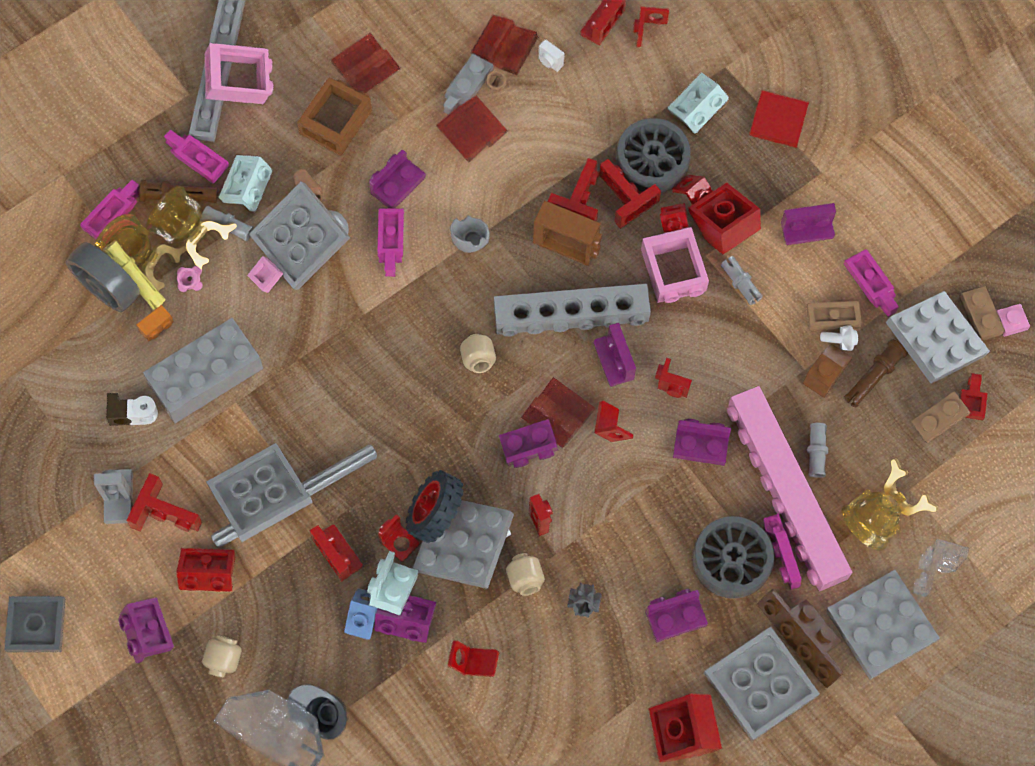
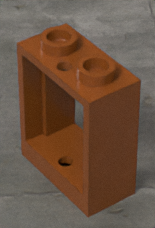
M328 77L297 121L299 134L342 156L372 112L371 99L366 93L349 88L345 82L341 80L336 81ZM331 94L358 107L340 134L314 121V118Z
M544 200L534 220L533 244L588 266L592 258L596 259L601 249L600 242L603 234L600 233L601 223Z

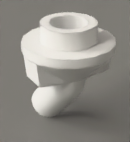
M851 325L840 327V333L822 331L820 340L822 342L840 343V349L852 351L854 345L858 343V333L856 330H853Z

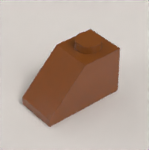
M830 344L810 368L803 384L825 398L853 357Z

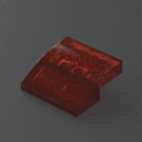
M492 15L474 45L471 54L484 59L498 69L517 75L539 37L536 31L515 26L512 19Z
M371 32L331 59L332 64L355 91H362L364 93L369 92L401 69L388 50H383Z
M477 95L457 107L436 125L468 162L475 158L486 146L491 148L508 132Z
M553 377L539 397H535L521 418L530 425L549 419L557 445L564 448L596 408Z

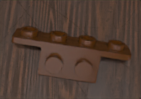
M772 589L757 603L758 607L825 688L830 687L843 675V671L827 653L835 648L841 640L807 599L790 609L779 594Z

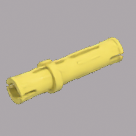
M116 240L103 249V252L120 265L134 280L140 290V295L153 310L164 303L166 299L135 264V259L129 257Z

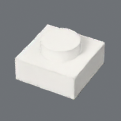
M545 39L539 46V59L543 65L548 68L551 67L558 72L564 65V52Z

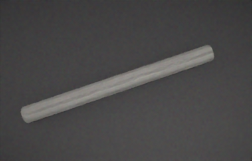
M367 445L302 482V484L311 496L376 459L377 453L372 445ZM229 524L214 532L211 538L215 545L220 548L238 538V535L232 525Z

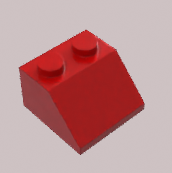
M727 182L688 207L706 242L722 255L761 230L760 208Z
M687 694L648 708L659 763L702 756L722 749L711 694Z

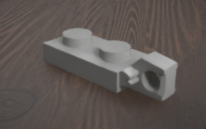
M472 54L447 89L445 94L447 100L443 105L444 112L453 116L459 106H468L486 81L488 74L493 71V64Z

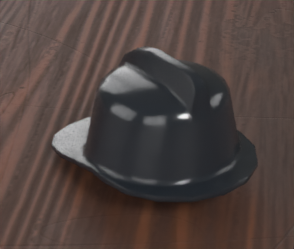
M310 684L298 686L289 695L287 702L288 713L299 726L325 740L335 739L342 734L349 718L347 717V708L339 697Z

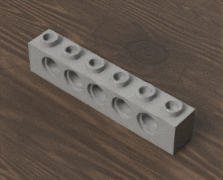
M647 284L494 296L496 334H502L503 336H514L522 332L539 334L546 330L564 332L570 328L589 330L594 328V326L609 328V325L615 323H630V325L638 326L649 322L651 313ZM620 304H624L628 306L629 309L620 310L617 308V306ZM598 306L601 307L603 311L594 312L591 308ZM575 309L578 313L571 315L566 310ZM542 311H550L552 315L545 317L540 313ZM517 313H524L527 317L519 319L515 315Z

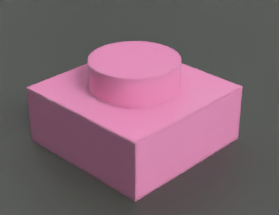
M262 256L247 276L262 291L268 293L283 275V272L268 258Z
M1021 304L997 310L1005 330L1003 333L1004 337L1029 329L1030 324Z

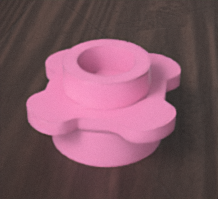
M198 266L193 268L180 267L177 270L178 289L181 292H186L189 289L201 290L203 286L200 282L201 268Z

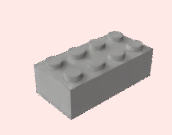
M231 318L144 371L143 374L173 422L177 423L263 369L259 355L234 319Z

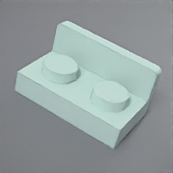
M701 72L668 109L673 115L684 122L692 132L697 133L729 98L716 82Z
M236 155L219 199L223 203L244 204L250 211H256L270 179L272 168L260 156Z
M389 551L386 559H381L378 564L377 578L372 577L367 590V593L371 594L369 605L400 615L416 582L418 570L394 563L395 552Z

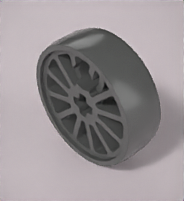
M658 118L639 120L630 125L618 141L616 165L621 168L625 179L629 183H634L640 192H644L654 184L658 186L661 193L671 190L682 181L689 168L691 150L688 139L679 127L669 121ZM645 134H653V140L648 141ZM657 135L666 137L662 143L657 141ZM639 137L641 139L643 146L634 141L633 139ZM671 141L676 144V146L665 149ZM630 146L635 151H628L626 147ZM681 153V157H674L671 155ZM627 159H634V161L628 163ZM665 165H667L671 168V170L662 171L659 168L665 167ZM642 166L638 171L633 170L634 168ZM646 170H649L648 177L642 175Z
M83 242L66 260V265L75 278L95 297L115 311L123 312L128 309L140 294L137 284L128 273L106 253L90 243Z
M729 516L713 521L701 531L693 548L692 563L697 578L707 590L720 597L737 599L755 593L765 584L773 568L774 551L768 535L759 525L746 518ZM731 529L741 531L737 542L732 541ZM726 531L727 545L717 535V532ZM748 534L754 540L744 547L741 545L744 535ZM711 537L720 549L706 544V540ZM757 544L762 550V553H746ZM702 550L718 557L703 558ZM730 553H735L736 562L731 561ZM763 559L764 566H757L748 562V560ZM707 564H720L710 572L704 566ZM744 568L760 574V576L752 579ZM719 572V574H718V581H717V580H716L715 578H713L712 576H714L715 574H717V573ZM733 572L735 575L737 574L738 580L730 582L725 579L724 573ZM744 578L748 584L741 585L742 579Z

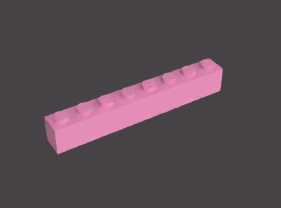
M760 386L731 397L727 408L728 416L732 422H736L739 428V438L743 445L747 444L751 452L749 457L752 465L755 468L758 467L762 474V485L766 491H770L773 497V507L776 513L781 514L785 521L783 525L789 538L793 537L796 544V554L801 562L804 561L808 568L807 576L813 586L816 585L820 592L848 580L853 572Z

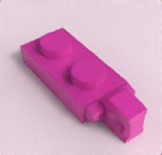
M170 130L164 136L166 144L172 148L170 150L177 159L213 184L229 167L227 160L190 134L189 136L184 135L180 137Z
M131 180L123 189L120 187L117 190L113 189L81 223V228L101 243L134 208L137 203L136 198L140 195V185Z
M379 208L377 249L379 263H385V277H395L396 263H402L404 209Z
M865 249L845 260L844 266L871 304L873 303L876 308L880 306L887 317L897 313L899 306L894 300L896 297L894 286L868 250Z
M776 514L764 518L765 532L775 541L771 543L775 558L780 557L783 567L779 568L784 583H789L791 590L799 588L802 578L780 516Z

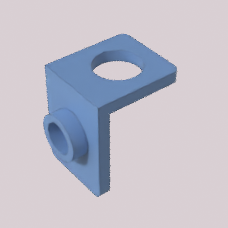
M357 589L350 602L344 632L360 638L370 639L377 607L369 605L370 601L361 598L371 597L367 590Z

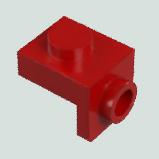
M685 203L660 208V219L664 233L689 228Z
M666 357L664 365L659 364L655 379L659 380L657 389L665 391L668 395L675 398H687L692 379L669 373L671 359Z

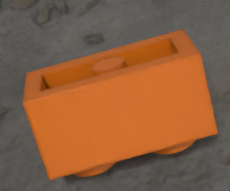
M160 305L136 324L139 332L150 341L156 339L164 329L170 328L174 321L168 311Z

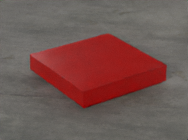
M762 90L749 136L797 148L809 102Z

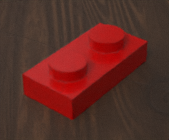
M538 493L529 497V516L540 537L549 533L550 523L552 522L550 515L553 512L547 499L543 501Z

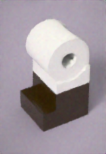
M107 393L106 418L110 426L146 425L156 420L158 410L154 400L149 396H140L136 400H120L118 393Z

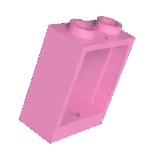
M209 44L204 54L206 99L264 104L268 96H271L273 92V82L269 81L272 59L268 58V49ZM220 61L255 64L257 89L221 86Z
M691 227L643 238L641 251L658 303L664 301L672 303L685 296L697 297L707 291L709 280ZM688 248L698 278L664 286L655 255Z

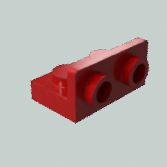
M602 0L580 30V35L600 46L624 13L626 0Z
M334 524L323 531L319 525L309 530L313 542L341 582L363 568L362 562Z
M181 548L176 571L178 588L188 591L231 592L233 590L232 575L236 558L235 550Z

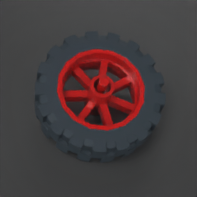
M443 470L435 471L432 473V476H428L425 479L424 485L421 484L419 487V492L417 495H414L412 506H409L407 512L409 515L406 517V530L409 531L410 535L430 543L435 542L437 537L440 538L444 534L445 529L448 530L452 519H455L458 513L457 508L460 507L462 502L461 497L464 490L462 489L463 483L460 479Z

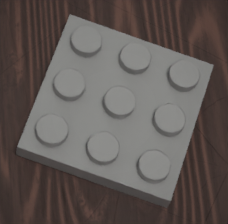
M300 182L249 233L270 261L283 272V277L291 287L299 290L351 238L304 182Z
M945 291L891 316L886 321V324L931 384L985 357L990 352Z
M277 443L207 481L211 492L241 542L313 503L310 495Z
M462 500L460 507L457 508L458 513L455 519H452L448 530L445 529L444 534L440 538L437 537L435 542H422L413 569L418 570V573L488 589L514 514L510 510Z
M896 570L826 609V612L869 680L940 639Z
M769 627L704 671L706 678L751 741L757 739L820 694L772 627Z

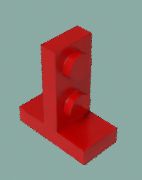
M591 158L587 159L570 199L551 193L548 202L597 222L598 209L587 206L591 192H588L590 185L595 186L600 173L596 171L597 161Z
M609 159L600 164L599 176L624 204L615 212L614 222L620 229L659 203L661 190L656 184L639 194L638 188L634 183H629L625 179L618 165H613Z
M149 473L126 520L130 528L141 532L149 513H151L150 516L160 522L169 520L175 523L174 526L183 531L189 532L192 529L198 532L202 524L199 514L157 499L163 484L159 476Z

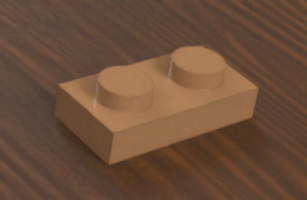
M986 286L963 292L960 299L972 327L980 339L983 341L1003 335L1005 330Z
M859 301L807 304L809 331L837 330L847 325H851L853 329H860L862 325Z
M954 391L911 422L928 444L971 413Z

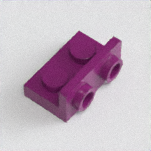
M402 149L397 155L393 154L388 159L386 166L381 171H376L369 180L370 194L386 207L396 208L426 178V173L409 161L407 153Z
M830 203L785 210L781 220L785 244L794 245L833 239L835 232L832 222L836 214L835 204Z
M620 324L609 325L608 335L595 339L594 346L608 384L612 387L634 380L636 366Z
M549 419L499 435L506 463L508 466L513 465L514 468L526 466L529 464L528 460L539 457V460L551 458L554 456V452L559 450Z
M695 419L679 420L673 458L725 466L731 428L725 427L721 423H710L709 425L699 423Z
M685 589L675 594L676 597L667 600L665 597H660L650 602L645 613L656 643L708 625L699 601L700 594L698 590L691 592L690 589Z
M409 595L400 615L377 608L374 630L387 635L426 643L436 609V602Z
M157 597L125 605L119 615V626L126 633L128 652L134 657L136 663L142 662L147 656L168 652L173 649L174 645Z

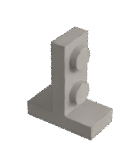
M131 469L105 470L102 474H94V485L104 500L105 524L127 523L126 520L133 507V471Z

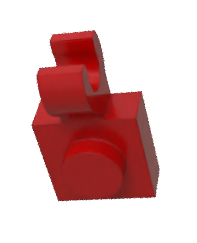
M971 373V377L968 378L967 390L961 389L959 398L971 413L965 418L983 421L986 414L988 393L980 392L981 374Z

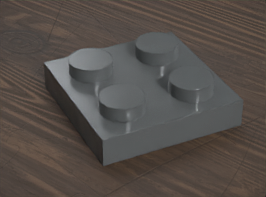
M9 596L4 650L6 652H62L66 602L64 596Z

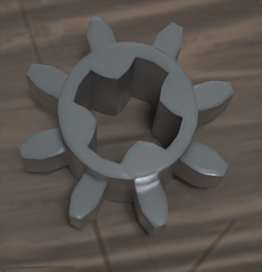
M580 583L577 589H570V598L568 599L567 606L569 608L573 607L576 616H586L588 618L593 611L599 612L601 593H596L594 585Z

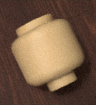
M472 334L462 342L460 352L465 368L474 373H484L493 366L496 361V354L492 340L489 337L481 334Z
M526 553L514 556L512 558L513 561L506 568L512 590L520 593L522 596L538 592L541 589L540 586L545 581L538 558L528 556Z
M217 635L216 639L208 641L202 663L205 667L210 668L209 674L224 678L226 673H234L236 671L242 651L241 647L237 645L238 640Z

